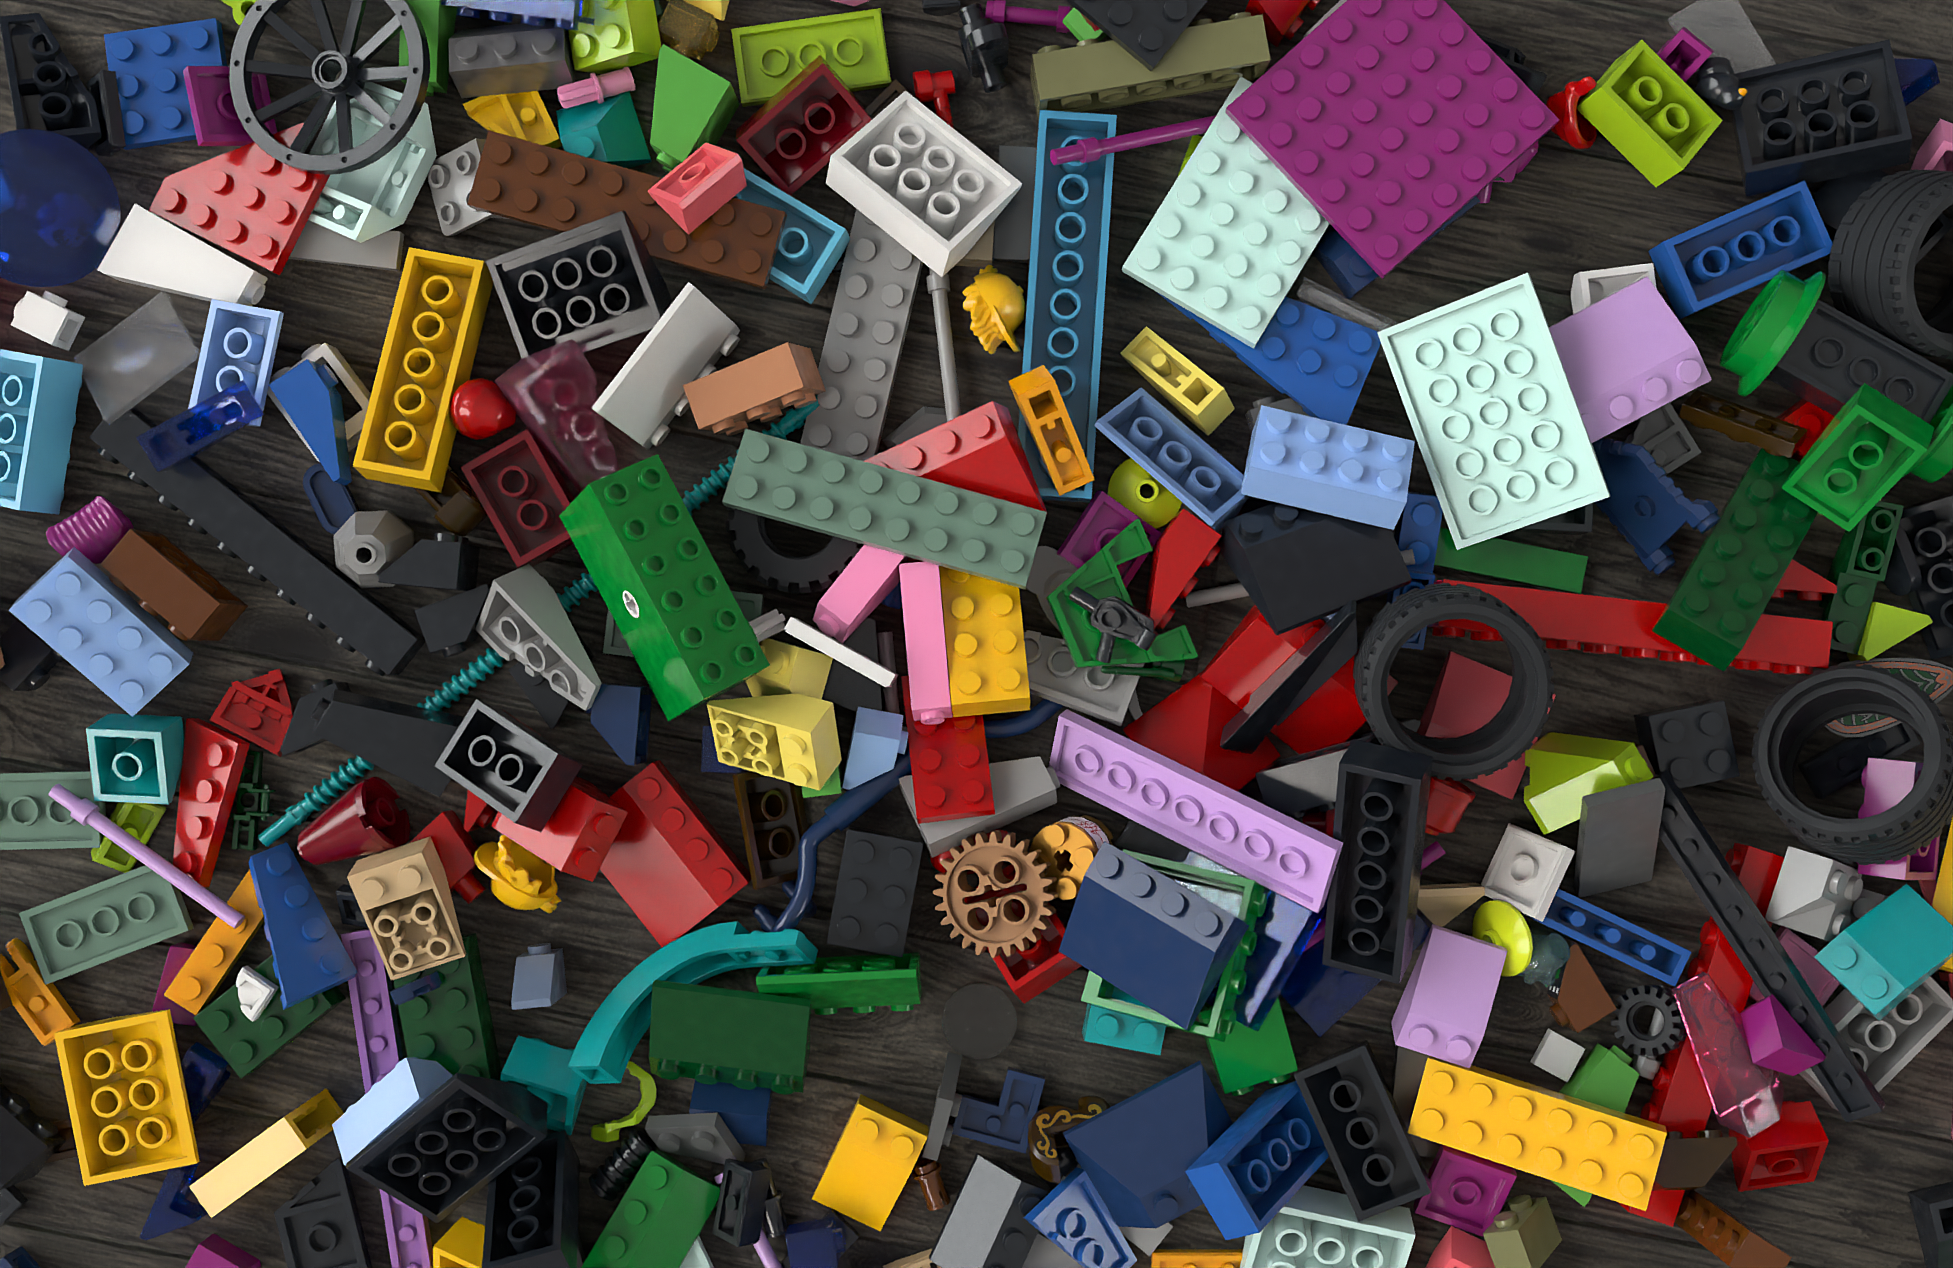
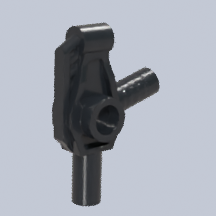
M1078 586L1073 589L1069 596V600L1092 613L1090 617L1091 625L1102 632L1095 660L1104 663L1111 662L1117 637L1128 639L1143 650L1148 651L1158 633L1154 630V619L1117 596L1099 600Z

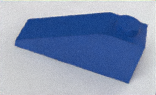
M306 359L270 383L269 387L332 481L347 485L352 482L342 398L335 388L338 380L326 364L320 365Z

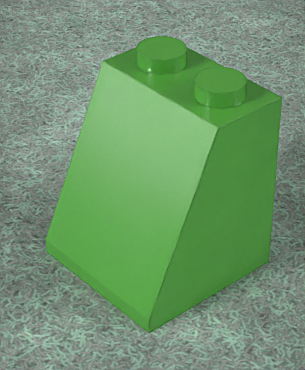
M665 44L659 50L650 144L657 154L656 160L664 165L662 169L666 173H670L704 143L716 146L740 103L731 82Z

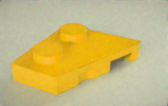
M538 91L480 96L463 104L468 116L489 131L555 149L563 146Z

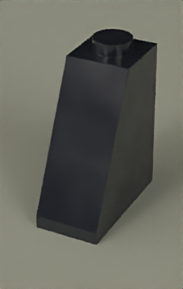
M869 615L843 644L880 664L877 621L870 619ZM833 658L822 699L856 712L858 707L884 711L882 685Z

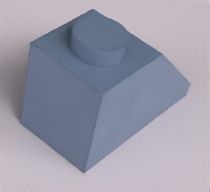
M551 943L534 944L527 946L528 952H524L516 957L511 1000L512 1010L552 1006L567 994L563 948L551 949Z

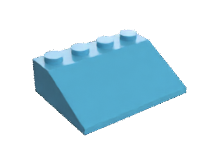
M0 349V506L20 511L59 515L61 502L64 497L67 464L70 460L72 432L76 423L75 413L79 389L82 385L83 364Z

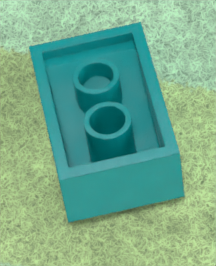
M1905 884L1843 930L1814 957L1827 972L1880 1021L1953 957V925L1908 884Z

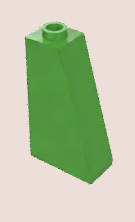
M408 0L422 23L429 46L430 77L426 96L431 97L434 95V92L447 93L449 38L454 35L458 0ZM402 29L400 31L399 66H409L408 46ZM401 80L406 85L407 80Z
M1597 1043L1559 1093L1624 1113L1640 1074L1629 1066L1633 1059L1618 1047L1613 1045L1609 1050ZM1552 1181L1583 1207L1589 1202L1592 1193Z

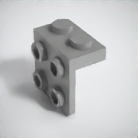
M475 138L434 160L427 178L441 230L445 236H455L489 218L509 219L476 210L467 205L486 139Z

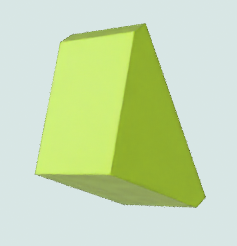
M1872 602L1858 655L1847 652V656L1850 661H1869L1933 623L1929 615Z

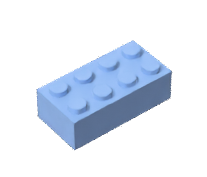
M1261 405L1251 435L1240 494L1394 530L1407 502L1415 441Z
M75 547L23 593L9 609L13 615L132 717L190 664L193 652L144 610L124 590L114 585L106 574Z

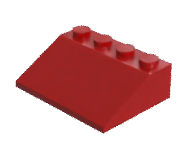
M994 401L864 460V462L1047 512L1007 407ZM909 557L908 560H907V563L925 562V561H921V560H918V559H914V558H910V557Z
M1254 605L1199 676L1243 709L1249 703L1250 695L1326 623L1318 619L1276 636L1260 610ZM1355 655L1279 726L1274 725L1270 732L1298 754L1343 743L1367 721L1358 704L1354 690L1353 669ZM1390 675L1387 680L1388 695L1398 684V681Z
M660 760L652 762L610 796L628 814L600 870L661 947L680 938L752 880L748 870Z

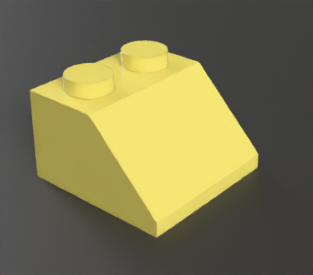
M770 638L759 642L770 666L746 680L752 697L799 693L822 700L833 660L832 657Z

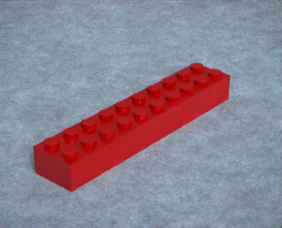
M1446 579L1434 581V584L1449 583L1451 586L1463 584L1493 595L1523 617L1534 628L1541 640L1546 641V648L1581 650V645H1584L1583 652L1619 654V650L1622 649V657L1658 658V653H1660L1659 661L1677 663L1697 662V665L1713 666L1652 631L1664 611L1666 603ZM1761 614L1744 647L1728 667L1750 671H1772V673L1786 675L1813 674V668H1828L1833 622ZM1448 619L1427 625V628L1433 629L1432 636L1447 638L1465 637V632L1471 633L1470 640L1503 642V638L1498 630L1478 621Z

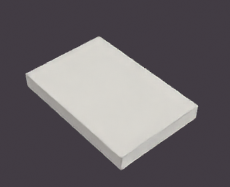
M790 617L784 628L788 634L886 688L893 686L899 675L797 618Z

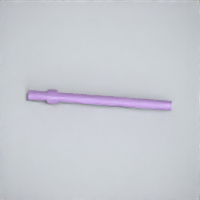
M56 784L50 790L48 795L71 811L70 816L83 826L87 824L92 826L228 925L236 929L244 921V915L99 812L100 808L87 798L80 799L61 784Z

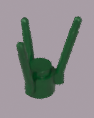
M1185 660L1149 663L1148 668L1102 666L1101 672L1114 675L1153 677L1179 682L1183 675Z

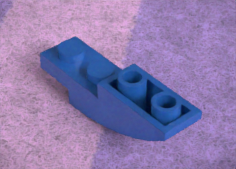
M1408 491L1407 502L1400 515L1399 526L1395 528L1394 538L1400 551L1413 550L1415 564L1406 566L1412 579L1411 583L1388 592L1387 603L1392 604L1396 601L1397 596L1405 594L1414 588L1420 590L1425 588V585L1434 584L1435 574L1433 573L1443 513L1438 497L1435 494ZM1427 626L1413 634L1401 647L1423 650Z

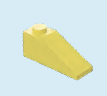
M1147 326L1120 353L1183 416L1208 436L1235 409L1228 394L1220 384Z

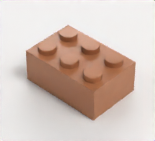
M789 342L683 385L698 429L713 431L715 435L726 432L727 436L745 431V429H748L747 423L760 418L761 422H766L783 415L781 409L794 405L795 408L808 406L817 401L815 395L826 391L811 348Z

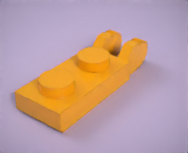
M14 938L6 944V948L20 970L15 973L14 968L5 956L0 954V972L13 1006L39 1042L46 1046L55 1041L54 1033L77 1025L81 1021L53 982L45 985L37 961H34L33 954L24 942Z

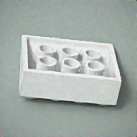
M904 91L831 155L826 184L941 277L970 251L1022 186L1018 179L907 91Z
M688 282L592 406V409L649 450L653 444L656 447L659 446L670 432V428L667 425L676 414L682 416L690 407L683 385L716 372L714 364L721 355L728 356L740 340L737 337L740 332L739 328L696 287Z

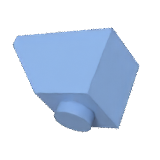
M863 707L857 708L845 764L843 789L850 790L894 769L897 753L905 754L908 732L902 731L903 715Z

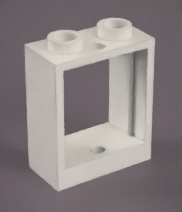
M327 343L313 345L303 352L301 361L293 367H285L277 371L271 377V381H275L306 359L320 365L329 363L362 407L360 412L345 422L349 452L359 443L371 393L337 348ZM268 387L267 394L317 461L320 462L271 388Z

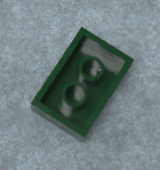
M271 955L254 970L279 988L257 1020L252 1022L242 1012L236 984L193 1019L237 1075L243 1078L259 1069L346 998L337 986L283 1010L280 998L282 992L279 980L275 977L272 964L274 958Z

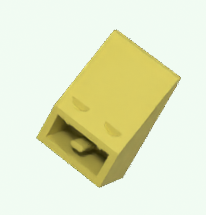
M797 693L712 700L707 703L717 757L721 763L820 791L842 761L832 702Z

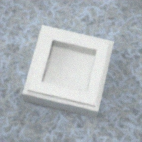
M1548 1028L1530 1062L1568 1082L1585 1048Z

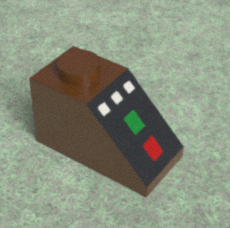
M1567 938L1561 940L1558 945L1547 990V995L1553 1003L1549 1010L1561 1027L1566 1025L1576 1033H1579L1617 1010L1578 944Z

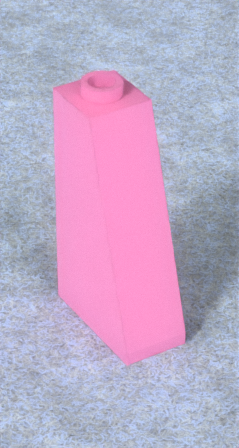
M928 562L899 564L913 719L914 721L921 720V723L928 725L939 724L945 721L944 718L952 717L939 565Z

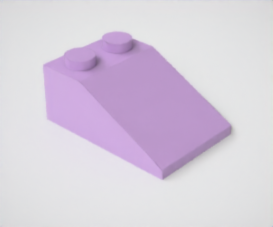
M1432 924L1391 1021L1395 1045L1470 1069L1485 1034L1507 955V949Z

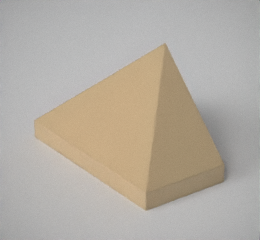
M1477 883L1419 885L1417 909L1434 925L1443 927L1484 896L1485 887Z

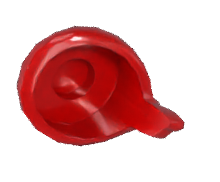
M1590 76L1580 81L1567 83L1565 90L1550 96L1546 103V106L1559 119L1551 131L1576 149L1591 148L1597 136V129L1577 110V105L1597 85L1596 81Z
M482 378L468 380L460 385L452 396L449 407L452 424L459 433L472 439H485L496 435L500 431L512 426L516 421V412L513 406L506 399L502 389L491 380Z

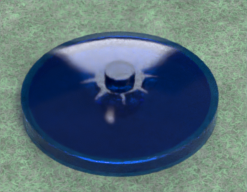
M20 129L1 133L0 277L31 287L60 286L84 278L100 266L120 231L121 204L118 191L109 172L91 152L65 136L35 129Z

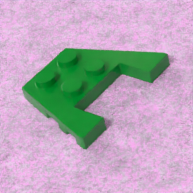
M1136 519L1046 597L1076 668L1181 661L1198 657L1185 625H1182L1156 636L1148 651L1139 648L1128 639L1117 637L1111 662L1097 661L1095 657L1102 632L1091 625L1090 617L1092 613L1069 600L1071 592L1078 586L1099 600L1117 596L1133 606L1117 566L1153 550L1140 519Z

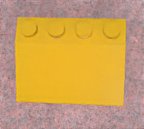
M170 1009L77 1024L54 1033L84 1186L200 1162Z

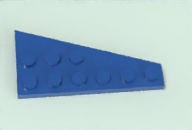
M1161 295L1190 320L1194 319L1208 330L1210 336L1220 344L1223 342L1237 354V358L1282 394L1286 393L1302 406V410L1310 417L1344 425L1348 424L1381 345L1378 331L1285 296L1253 349Z

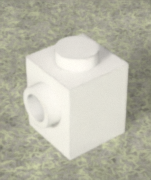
M45 290L43 296L27 291L24 298L20 299L15 306L14 319L11 325L44 342L69 351L85 317L66 308L65 306L68 301Z

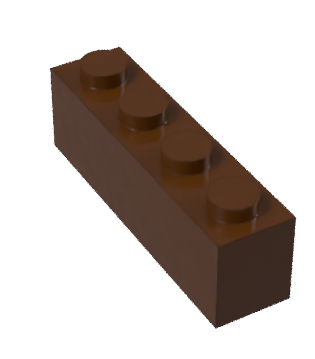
M1693 1189L1688 1196L1682 1198L1674 1223L1729 1267L1786 1268L1792 1258L1790 1255L1729 1211Z

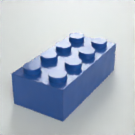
M1802 181L1663 241L1648 252L1676 316L1680 320L1768 282L1781 270L1791 272L1831 254L1833 243L1805 181Z
M1297 1081L1266 1090L1185 1172L1225 1240L1260 1233L1326 1161L1329 1154Z

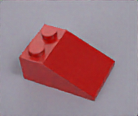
M1012 864L1002 870L1007 879L1013 880L1015 878L1016 871ZM1022 883L997 891L992 889L980 895L965 897L964 901L970 904L991 897L1000 898L1008 893L1027 890V885ZM1013 899L1011 904L1013 913L1023 918L1025 915L1024 904L1020 900ZM978 907L976 918L980 924L987 926L989 923L988 913ZM1057 912L1053 915H1044L1051 926L1046 930L1037 928L1042 938L1037 942L1028 939L1029 948L1021 951L1015 945V954L1008 957L1002 948L1000 955L993 958L1013 993L1024 1004L1082 966L1059 952L1066 926Z

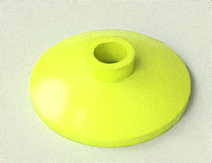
M1132 458L1120 464L1109 481L1108 495L1155 529L1170 522L1181 507L1182 502ZM1147 484L1153 488L1154 494L1151 498H1143L1140 495V487Z
M1492 900L1482 904L1476 911L1473 919V937L1507 949L1501 976L1510 977L1522 973L1528 967L1533 952L1532 936L1526 920L1513 905L1506 901Z

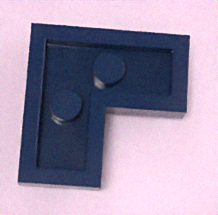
M1008 1067L998 1103L962 1094L952 1134L1026 1154L1028 1124L1037 1112L1045 1076Z

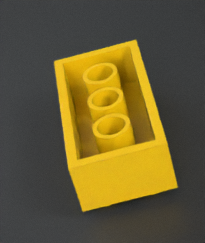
M939 566L953 717L1030 710V691L1019 588Z

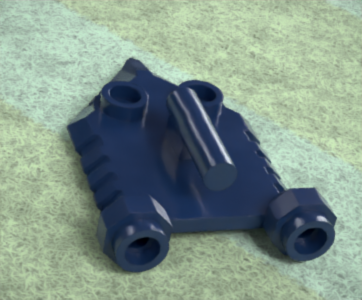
M1604 437L1592 443L1611 495L1608 498L1594 502V504L1603 514L1606 513L1609 521L1613 526L1618 527V532L1626 537V541L1630 546L1633 545L1635 547L1634 551L1650 573L1654 571L1657 576H1660L1676 563V560L1672 557L1674 553L1665 543L1684 525L1688 523L1693 530L1698 529L1703 534L1721 520L1717 514L1718 509L1711 501L1696 499L1692 502L1689 498L1686 499L1683 496L1684 492L1680 487L1676 488L1674 486L1675 482L1671 477H1666V471L1655 464L1656 460L1644 446L1631 443L1624 444L1622 441H1614L1609 438L1604 439Z

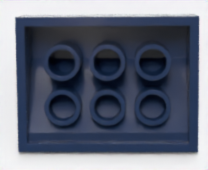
M1104 841L1083 877L1059 952L1189 1031L1249 925Z

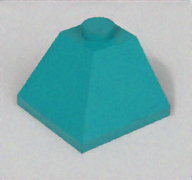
M630 91L604 98V102L601 104L598 101H593L556 111L559 135L564 151L628 169L652 161Z

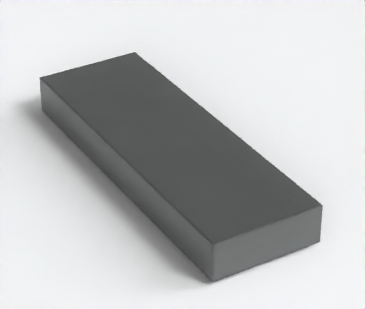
M999 146L998 164L1018 179L1022 186L995 219L993 261L1029 263L1037 147Z

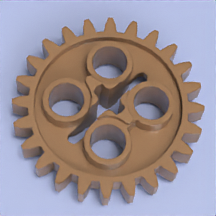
M1000 830L992 831L989 839L983 831L976 834V843L970 837L964 838L962 840L964 850L958 846L950 849L951 855L955 860L946 858L940 862L947 872L935 875V878L944 883V885L934 890L933 894L943 897L944 902L935 906V910L947 912V916L940 923L941 925L950 923L954 925V929L950 934L951 938L960 934L964 936L962 948L976 943V955H980L989 947L991 958L999 956L1003 948L1004 953L1008 957L1015 954V945L1018 949L1024 951L1029 948L1028 939L1033 942L1040 940L1042 937L1037 928L1042 930L1050 928L1051 924L1044 915L1048 916L1056 913L1057 909L1049 905L1048 901L1059 897V893L1048 890V885L1054 883L1057 878L1052 876L1045 877L1044 871L1050 867L1051 863L1039 864L1037 862L1042 851L1038 849L1029 853L1027 849L1030 840H1022L1016 845V837L1013 832L1007 834L1002 841ZM1004 861L1010 862L1015 868L1016 875L1013 880L1007 879L1002 872ZM969 869L977 873L979 877L977 889L971 887L967 882L966 875ZM1022 883L1027 885V890L1008 893L1000 898L991 897L970 904L964 901L965 897L980 895L992 889L997 891ZM1013 899L1020 900L1024 904L1025 915L1023 918L1013 913L1011 906ZM978 907L988 913L989 923L987 926L980 924L976 918Z

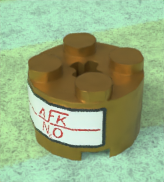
M1070 816L1042 828L1034 837L1029 853L1041 849L1042 852L1037 862L1039 864L1051 863L1050 867L1044 871L1045 877L1052 876L1056 877L1057 880L1048 885V890L1059 893L1057 898L1062 900L1074 899L1078 895L1087 869L1103 842L1106 841L1113 845L1111 842L1113 835L1101 821L1091 816Z

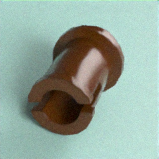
M926 1158L914 1165L912 1176L914 1180L919 1181L927 1203V1209L934 1211L944 1207L942 1201H944L945 1205H948L951 1199L947 1194L940 1175L942 1170L941 1164Z

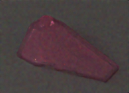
M570 339L526 356L495 380L518 416L580 493L589 483L619 471L613 443L609 442L603 421L605 418L592 409V406L598 400L594 386L597 385L595 373L575 340Z
M1701 972L1672 989L1719 1124L1751 1138L1779 1121L1784 1093L1778 1071L1753 1064L1741 1015L1709 974Z

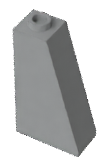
M1040 756L990 763L989 769L995 815L922 824L917 822L912 775L899 778V783L905 801L933 858L950 850L952 847L962 845L964 838L970 837L975 839L977 833L984 831L987 834L1057 803L1056 789L1060 787V782L1053 767L1046 768Z

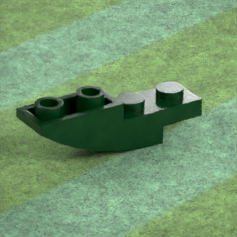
M1879 501L1850 532L1845 530L1827 576L1828 581L1837 585V593L1822 595V601L1819 603V607L1824 608L1821 621L1833 622L1830 649L1858 655L1877 581L1885 580L1904 506Z

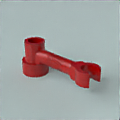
M929 70L913 72L916 99L919 102L933 101L937 116L954 129L948 94L955 93L952 70L930 73Z

